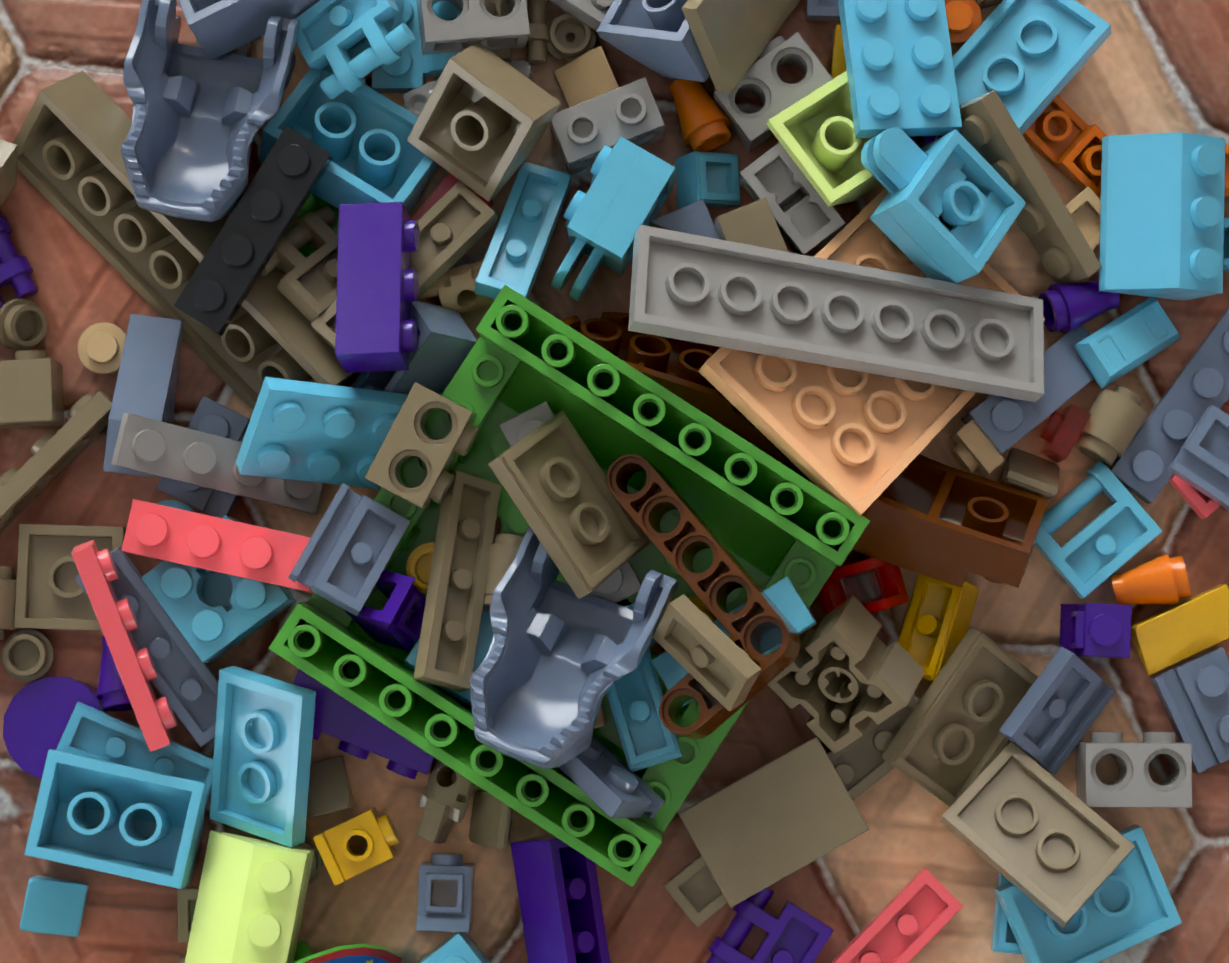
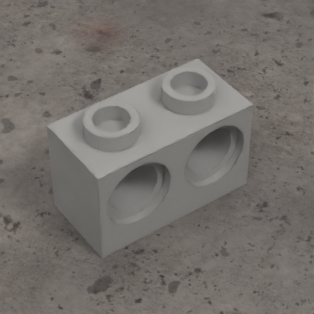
M416 0L422 55L461 52L477 42L489 50L525 47L530 36L527 1L504 0L508 3L511 13L504 17H497L487 11L484 5L486 0ZM440 1L451 2L457 7L460 16L450 21L442 20L436 16L432 6Z
M798 32L786 41L782 36H778L770 41L758 56L760 59L752 64L732 92H714L713 100L730 119L731 124L729 127L748 153L774 135L766 125L769 119L833 80ZM786 64L796 65L802 70L805 78L799 83L788 84L779 78L777 70ZM743 94H754L762 101L763 108L757 113L747 114L738 109L735 100Z
M644 77L555 113L550 122V130L568 173L573 175L592 167L602 148L607 145L613 149L620 136L639 147L663 139L665 124L647 80Z
M780 142L740 172V184L754 202L766 197L781 235L794 253L813 256L845 227V221L833 206H827Z
M1091 732V742H1079L1076 746V796L1088 807L1192 808V745L1190 743L1175 742V732H1143V742H1123V732ZM1111 754L1117 760L1119 770L1113 781L1104 784L1096 775V764L1102 756ZM1162 754L1168 759L1171 771L1164 782L1156 784L1149 776L1148 767L1155 756Z

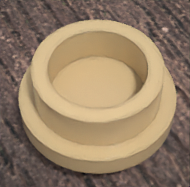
M105 322L96 323L88 327L78 341V355L82 364L97 374L106 375L117 372L126 338L125 332L116 325Z

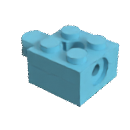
M896 126L888 128L881 134L868 140L861 151L862 165L889 191L870 219L930 279L959 283L979 274L1026 204L1024 199L956 129L919 148L900 127Z
M621 136L613 149L607 145L602 148L590 170V173L594 175L588 192L584 193L578 190L564 214V218L567 219L565 227L567 228L568 241L571 248L557 270L551 286L561 291L571 278L583 255L586 254L589 258L569 294V297L576 301H580L602 264L623 275L633 257L635 232L640 225L649 226V221L656 218L673 189L675 167Z
M164 500L157 503L193 512L187 504L176 500ZM228 515L222 517L223 519L237 521L236 518ZM168 561L161 562L141 577L203 663H214L296 602L287 587Z

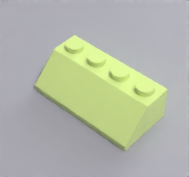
M211 830L185 963H293L315 849L301 846L290 848L274 841Z

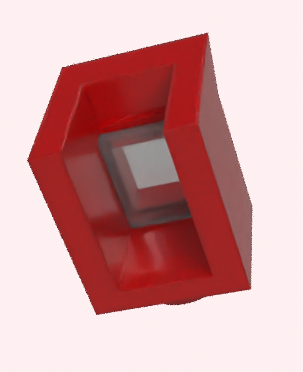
M875 557L834 569L818 594L820 605L827 614L851 596H854L870 613L910 602L900 567Z

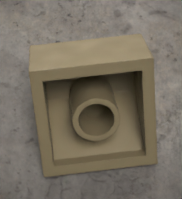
M477 42L449 58L406 141L489 202L497 195L539 143L561 102L481 43Z

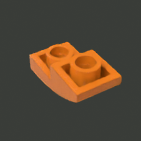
M1057 95L1024 132L1023 137L1036 152L1082 190L1088 186L1097 197L1101 194L1102 137L1107 135L1096 124L1087 125Z

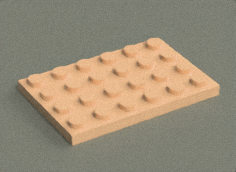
M886 188L814 256L928 278L870 219L889 192ZM987 262L979 274L957 283L1020 295ZM720 347L698 370L817 487L853 509L859 516L865 512L977 393Z

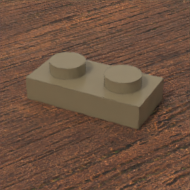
M684 594L668 604L653 638L713 697L731 712L745 701L761 668Z

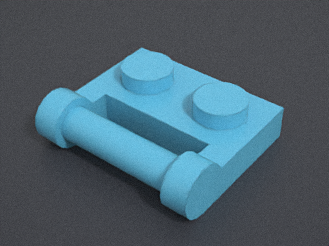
M1098 461L1086 471L1088 477L1044 514L1034 547L1040 551L1080 599L1089 595L1162 532L1161 528L1101 461ZM1101 492L1106 494L1112 501V504L1060 547L1051 535Z

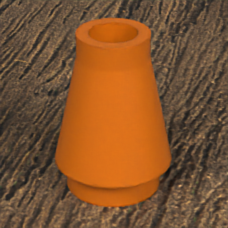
M684 79L674 81L670 85L669 90L674 99L684 144L692 146L694 151L712 152L727 143L732 136L728 128L731 121L701 83Z
M1167 553L1123 573L1110 576L1116 604H1179V599L1191 597L1188 576L1182 556L1169 558Z

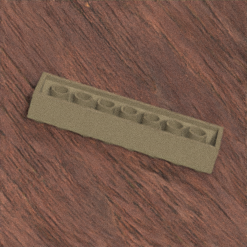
M83 70L40 91L13 141V144L17 145V169L161 317L184 320L182 338L252 410H254L265 377L350 387L361 372L346 373L335 356V350L313 330L310 325L311 322L277 289L280 280L284 276L280 270L273 269L266 276H259L222 336L174 307L175 302L228 217L225 216L213 222L182 219L141 209L135 200L120 152L122 143L125 141L130 130L132 120Z

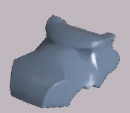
M142 0L136 32L124 61L123 81L133 103V116L130 130L120 150L135 200L141 209L167 216L206 222L219 220L236 207L248 187L251 144L260 127L278 111L283 92L289 85L296 62V56L293 51L300 21L271 15L267 22L262 59L226 53L210 61L203 48L178 43L181 16L176 15V0Z
M529 527L513 563L492 595L489 610L491 627L494 634L484 661L472 673L470 678L474 732L479 742L521 762L543 769H550L569 762L589 748L602 697L613 683L635 670L645 652L657 643L653 638L654 633L668 604L673 598L679 581L657 571H649L639 589L634 610L593 594H588L578 599L570 585L556 580L559 569L531 527Z

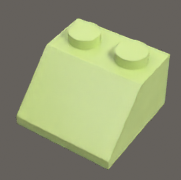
M847 71L775 115L766 123L828 207L855 201L881 184L861 163V151L864 144L871 138H855Z

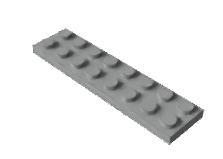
M640 225L634 234L628 331L1035 403L1044 395L1043 299L646 225Z

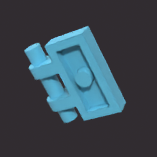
M320 0L295 18V20L300 21L296 43L308 66L320 71L330 64L334 72L320 83L323 92L328 98L333 100L345 90L353 92L365 83L364 77L383 63L389 66L402 56L401 50L415 41L412 31L404 23L391 32H387L384 24L400 13L394 0ZM366 37L371 46L351 60L347 51Z

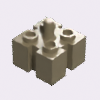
M851 596L825 615L816 631L811 627L799 635L801 646L798 656L786 669L767 684L791 709L801 704L811 714L806 725L834 754L863 736L871 720L879 725L906 707L925 673V670L897 641L890 646H886L877 637L882 625L854 596Z

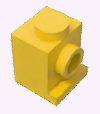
M375 807L313 837V841L334 886L395 857L397 853L393 845L400 842L397 831L388 814L379 817ZM354 835L363 836L367 841V851L362 855L354 854L349 848V840Z

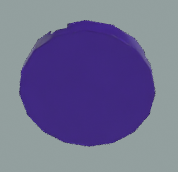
M47 676L28 683L12 698L4 715L3 738L9 756L23 771L42 779L48 750L57 749L77 702L79 701L107 713V711L103 710L102 699L96 698L97 693L91 686L71 677Z

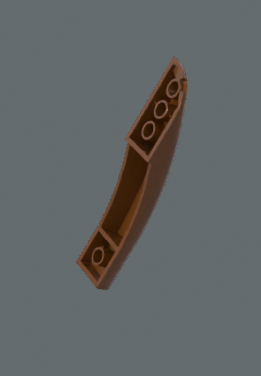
M603 312L601 318H590L582 323L576 315L561 320L813 483L698 372L702 365L720 347L628 331L629 313ZM918 454L862 514L870 522L852 549L881 561L961 588L968 572L983 576L993 583H1005L1019 588L1049 498L949 467Z

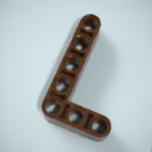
M622 455L614 460L607 473V486L611 493L731 635L729 638L739 648L744 650L761 668L745 701L731 712L713 697L690 673L667 691L661 699L659 706V715L664 727L670 732L693 740L702 739L714 732L795 660L801 646L800 636L793 625L658 468L639 455ZM645 471L647 478L645 486L639 492L629 494L627 484L631 476L636 472ZM678 509L680 515L678 525L671 532L662 533L660 531L661 518L666 512ZM711 548L714 557L712 565L702 573H695L693 570L695 555L703 549ZM737 588H745L748 596L745 607L737 613L729 614L726 608L728 595ZM771 628H779L782 633L781 646L774 653L764 655L760 649L762 635ZM696 699L700 707L699 717L694 724L684 727L679 718L680 709L688 700Z

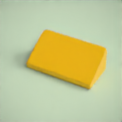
M918 574L898 643L925 670L923 679L932 682L935 680L967 633L979 594V588L967 581L964 582L961 588Z
M1227 584L1217 585L1131 625V641L1148 675L1154 674L1229 638V588Z

